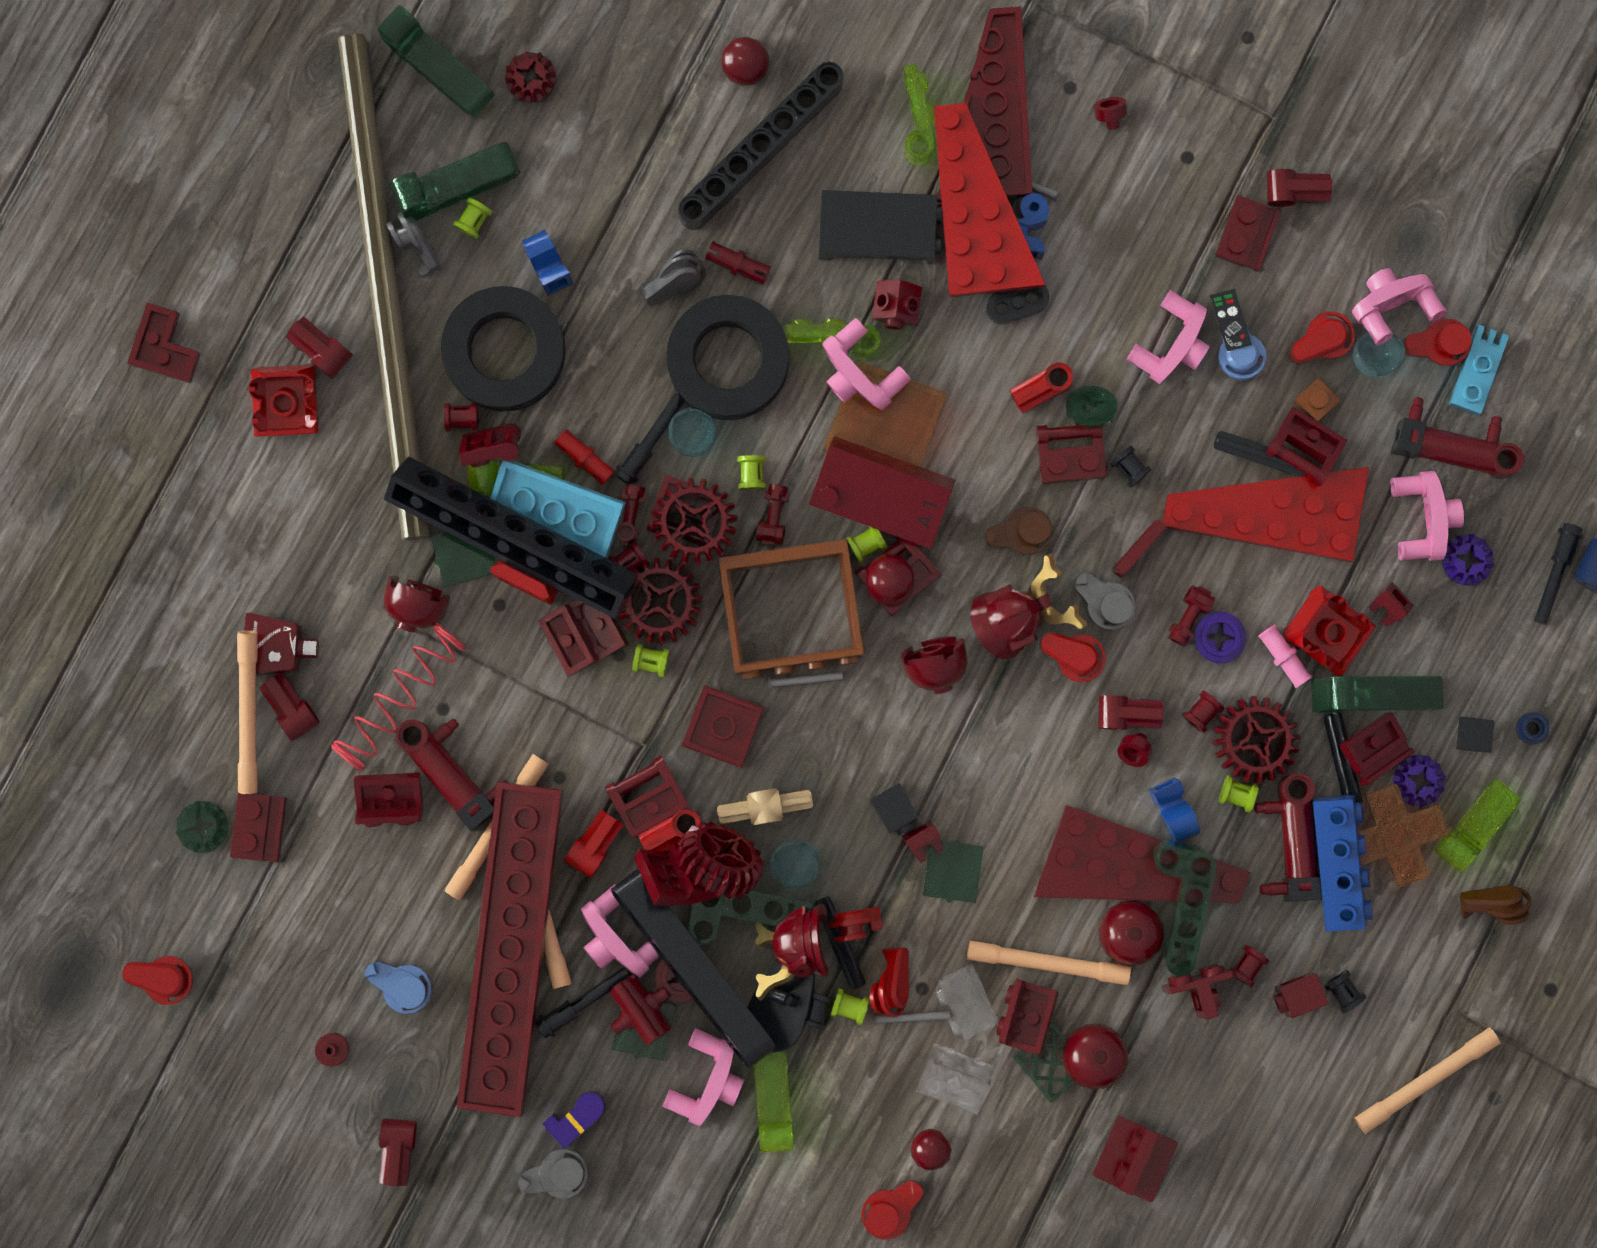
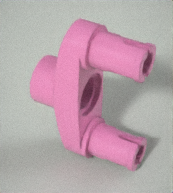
M1390 268L1378 271L1367 280L1366 285L1371 293L1362 299L1352 310V314L1359 324L1364 325L1376 346L1386 343L1393 335L1381 313L1411 300L1417 301L1430 323L1441 319L1447 312L1434 292L1435 286L1426 274L1397 279Z
M1169 290L1160 306L1184 320L1183 324L1185 326L1166 357L1162 356L1159 358L1136 343L1126 359L1149 373V378L1159 384L1170 375L1180 362L1196 370L1210 348L1209 345L1196 338L1205 319L1207 308L1197 302L1195 305L1172 290Z
M855 318L835 337L831 335L822 343L827 356L837 370L826 383L844 403L858 393L873 406L883 411L892 403L891 398L909 383L911 378L898 366L878 385L871 383L847 356L849 354L847 351L868 332L862 323Z
M1423 471L1416 476L1391 478L1390 487L1393 497L1421 494L1424 502L1427 528L1426 539L1398 542L1400 561L1428 558L1429 561L1443 560L1447 551L1448 529L1460 528L1464 524V510L1461 500H1445L1440 480L1435 471Z
M610 887L594 902L589 901L580 909L595 935V938L583 948L602 970L615 959L632 974L641 978L650 970L648 966L660 956L649 942H646L636 952L634 950L630 951L606 923V916L620 905L611 892L612 887Z
M695 1028L688 1046L715 1057L714 1061H716L703 1095L695 1100L669 1089L662 1107L689 1118L688 1122L700 1127L717 1100L734 1106L745 1079L729 1073L734 1052L723 1038L721 1039Z

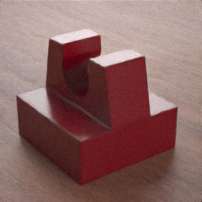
M1391 582L1379 593L1369 606V609L1374 612L1379 607L1386 608L1388 615L1382 620V623L1388 626L1405 617L1414 605Z
M930 820L902 835L907 847L920 863L926 860L923 854V848L926 845H932L937 853L944 851L940 835Z

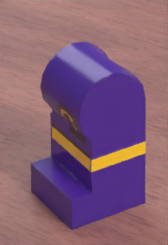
M587 1091L578 1098L575 1107L562 1119L554 1113L544 1121L543 1125L564 1149L599 1119L605 1110V1100L598 1092Z

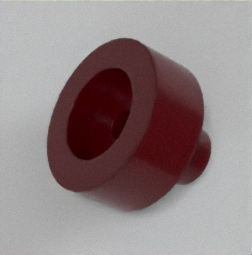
M1109 97L1097 101L1094 104L1096 119L1106 122L1107 129L1109 130L1119 128V120L1127 115L1126 100L1121 97Z
M1136 733L1135 735L1131 734L1123 737L1117 753L1124 763L1133 767H1142L1147 764L1152 754V746L1144 734Z
M329 1033L322 1036L315 1046L316 1058L321 1064L329 1067L343 1063L349 1055L348 1041L338 1033Z

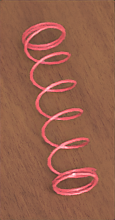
M436 622L432 627L453 659L445 658L420 646H413L416 657L431 676L433 683L424 681L399 669L393 670L395 678L408 694L414 706H408L383 694L374 693L375 701L392 723L394 730L386 729L361 717H354V722L369 741L375 753L364 752L340 740H334L333 744H331L334 751L359 771H364L366 766L341 745L371 757L377 756V749L357 719L385 732L395 733L397 731L395 722L377 696L404 708L416 709V702L396 672L426 685H436L434 675L422 660L416 648L448 662H455V655L442 636L461 651L466 649L462 642Z

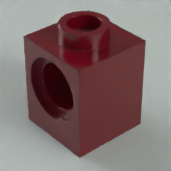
M1310 972L1275 986L1277 994L1273 995L1275 1004L1281 1014L1285 1013L1289 1018H1295L1329 1004L1317 973Z

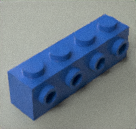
M1356 794L1316 797L1313 801L1325 930L1327 932L1366 929L1368 920H1373L1372 901L1365 898V887H1370L1369 869L1362 867L1361 855H1367L1365 835L1359 836L1358 823L1364 822L1362 803H1356Z

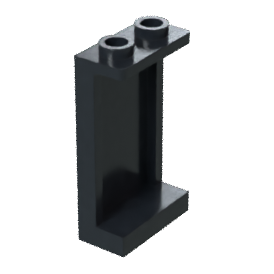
M822 190L819 260H831V257L835 256L927 261V264H933L935 256L941 255V236L935 235L936 224H942V205H937V195Z

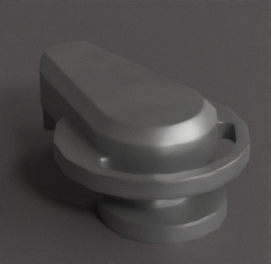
M400 212L397 215L403 226L395 229L391 221L386 224L401 252L413 245L415 246L425 263L417 268L422 278L442 267L415 218H405L404 214Z
M688 249L679 250L668 258L667 263L663 266L657 278L650 283H641L640 286L647 303L650 306H654L676 295L684 294L697 288L705 278L706 269L703 261L697 257L695 252ZM698 264L702 267L701 275H699L696 268Z
M1086 572L1076 578L1074 582L1075 591L1087 603L1089 617L1097 626L1107 630H1116L1124 627L1131 621L1135 613L1136 603L1133 594L1127 587L1116 582L1104 583ZM1104 622H1110V623H1113V624H1120V623H1122V624L1113 627V626H1105V625H1104Z
M558 1149L549 1153L541 1165L525 1171L518 1180V1186L523 1193L547 1192L559 1199L570 1198L577 1195L585 1187L588 1179V1167L585 1160L577 1152L570 1149ZM569 1153L575 1155L581 1161L584 1167V1171L581 1164L576 1159H573L571 1157H565L564 1154ZM582 1182V1185L576 1191H573V1189L577 1188Z

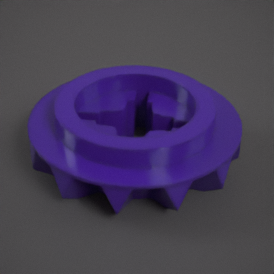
M1474 534L1459 535L1448 542L1442 566L1446 575L1452 581L1466 586L1475 585L1489 576L1494 566L1493 551L1488 546L1486 540ZM1471 548L1472 557L1481 562L1471 564L1466 573L1465 561L1456 558V556L1466 555Z
M1210 613L1197 624L1194 633L1196 649L1204 659L1217 664L1232 661L1244 649L1246 643L1244 626L1238 618L1230 613ZM1221 624L1223 635L1233 638V640L1222 642L1218 651L1216 641L1206 638V636L1216 634Z
M1414 755L1399 763L1393 775V786L1396 794L1403 802L1415 807H1424L1436 802L1444 792L1446 776L1440 764L1429 756ZM1424 770V779L1432 784V786H1421L1416 792V783L1411 778H1408L1407 775L1418 776Z

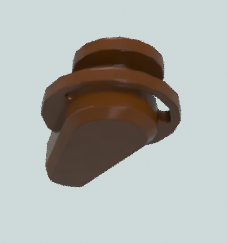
M1023 507L1010 515L1006 522L987 529L985 542L991 548H1013L1016 552L1023 555H1034L1043 551L1049 545L1053 536V526L1049 517L1043 511L1035 507ZM1047 539L1046 543L1041 548H1037L1038 544L1044 542Z
M1499 886L1460 893L1461 915L1464 919L1471 916L1473 912H1481L1496 916L1497 920L1501 923L1516 925L1525 922L1529 917V909L1532 903L1531 896L1522 888ZM1523 896L1527 899L1526 905H1523Z

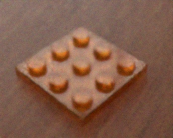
M858 360L855 364L872 384L876 383L878 385L891 373ZM911 380L891 398L892 403L883 411L856 393L846 403L841 401L823 451L827 453L834 436L920 467L947 393Z

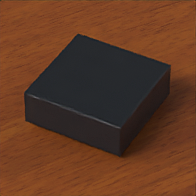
M1459 717L1456 750L1491 753L1494 720Z

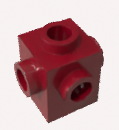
M901 279L877 281L872 319L884 322V327L892 330H903L904 325H917L922 287Z

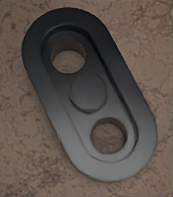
M1041 287L996 292L990 296L987 302V315L994 323L1004 325L1038 314L1046 308L1049 302L1048 289ZM1027 295H1036L1038 302L1030 304L1026 299ZM1004 304L1007 306L1008 312L1000 314L996 310V306Z

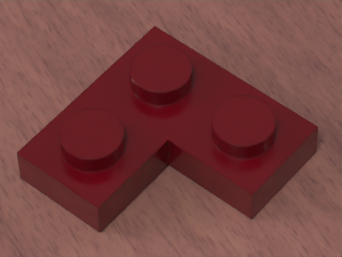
M147 303L127 364L191 384L201 353L171 343L180 316L178 312Z

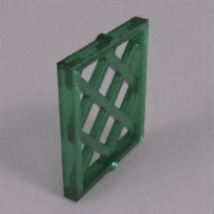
M1054 1022L1048 1032H1052L1051 1044L1044 1045V1048H1051L1050 1060L1038 1059V1054H1034V1059L1022 1058L1024 1050H1020L1013 1056L1014 1060L1050 1103L1068 1088L1073 1087L1075 1083L1068 1077L1066 1071L1065 1078L1053 1077L1054 1065L1063 1066L1062 1061H1054L1055 1049H1064V1045L1056 1044V1034L1064 1042L1067 1039ZM1022 1062L1034 1063L1033 1075ZM1038 1063L1050 1064L1049 1076L1037 1075ZM1037 1080L1048 1081V1092ZM1053 1081L1064 1082V1087L1057 1093H1052Z

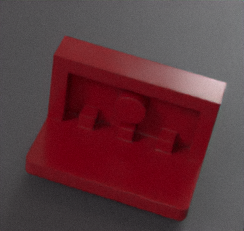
M1218 964L1200 968V975L1192 977L1191 974L1182 973L1168 977L1169 983L1162 985L1163 992L1168 994L1189 990L1196 1016L1207 1020L1218 1017L1217 1008L1221 1007L1218 991L1216 988L1212 989L1210 984L1235 976L1233 970L1225 969L1223 965L1218 966Z
M1118 1116L1093 1171V1176L1116 1186L1120 1191L1129 1195H1136L1149 1202H1153L1178 1143L1173 1139Z

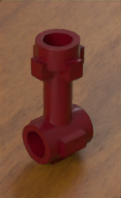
M627 484L626 490L622 491L621 499L627 501L623 521L618 525L615 534L622 546L628 547L632 541L638 540L639 531L635 530L634 526L639 503H645L647 495L644 494L646 488L638 485Z
M769 484V489L765 490L764 498L770 500L766 523H758L756 541H761L763 545L776 546V544H783L785 526L779 525L782 503L789 502L790 494L787 493L788 487Z
M1194 585L1188 589L1183 602L1189 606L1179 625L1172 623L1168 630L1171 632L1168 636L1171 641L1184 647L1187 642L1192 641L1194 634L1190 630L1199 613L1207 614L1215 602V597L1210 595V591L1201 586L1197 588Z

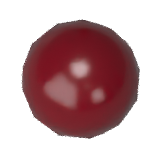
M936 1129L923 1130L913 1138L911 1156L917 1166L925 1170H936L943 1168L950 1160L952 1149L940 1131Z

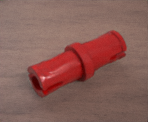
M568 429L564 430L554 442L555 446L575 462V467L578 469L582 468L601 486L614 474L615 470L594 453V448L591 446L587 447Z

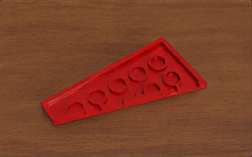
M966 103L934 106L950 297L1046 287Z
M1369 467L1330 472L1321 487L1312 482V477L1305 475L1168 494L1162 523L1169 529L1352 562Z

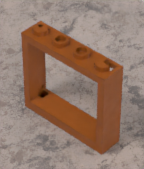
M847 539L718 558L735 675L742 674L743 680L762 677L761 671L774 670L775 675L793 673V667L806 665L807 670L826 668L825 662L838 660L839 666L856 664L858 663L857 657H863L864 652ZM839 557L852 647L744 663L730 572Z

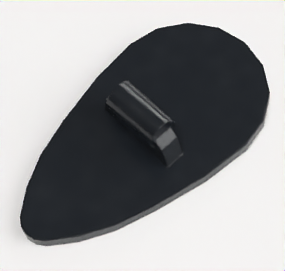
M776 959L765 976L779 973L782 964L777 963ZM815 973L812 976L800 978L794 975L789 982L771 989L763 1000L757 998L756 988L747 1008L774 1042L776 1049L772 1052L776 1053L789 1049L797 1043L802 1035L810 1012Z

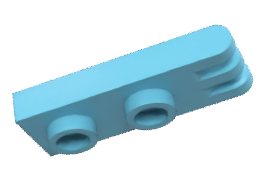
M1480 324L1475 329L1470 351L1464 359L1448 404L1477 416L1482 414L1509 335L1502 333L1498 343H1493L1497 331L1490 328L1486 339H1482L1485 326Z

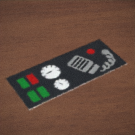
M1235 289L1210 295L1226 350L1231 351L1252 345Z

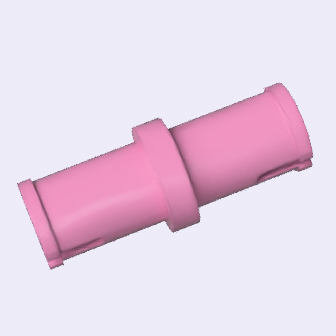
M1274 624L1261 633L1258 638L1262 640L1275 658L1273 662L1276 667L1280 665L1296 689L1313 676L1310 675L1297 657L1296 653L1298 651L1296 648L1289 646Z

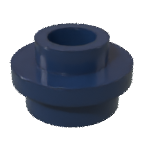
M1526 713L1517 721V735L1527 744H1539L1549 734V723L1540 713ZM1530 722L1534 723L1537 727L1534 735L1527 731V725Z

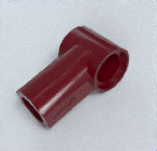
M1275 169L1267 172L1269 206L1286 207L1296 203H1329L1331 201L1332 179L1330 174L1296 173L1292 169Z
M304 316L293 324L286 336L295 347L312 359L311 362L332 380L353 356L336 339L326 336Z
M281 672L271 677L259 687L278 717L276 719L291 741L296 740L320 723L312 708L304 699L302 700L284 673Z
M1099 696L1098 729L1127 730V727L1162 728L1164 715L1163 701L1128 699L1126 696Z
M383 1118L379 1145L382 1148L379 1184L389 1186L408 1185L411 1151L414 1150L416 1142L417 1121Z

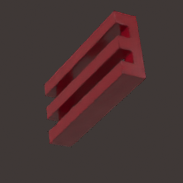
M1155 520L1117 562L1112 571L1118 577H1123L1164 531L1166 526L1160 520Z

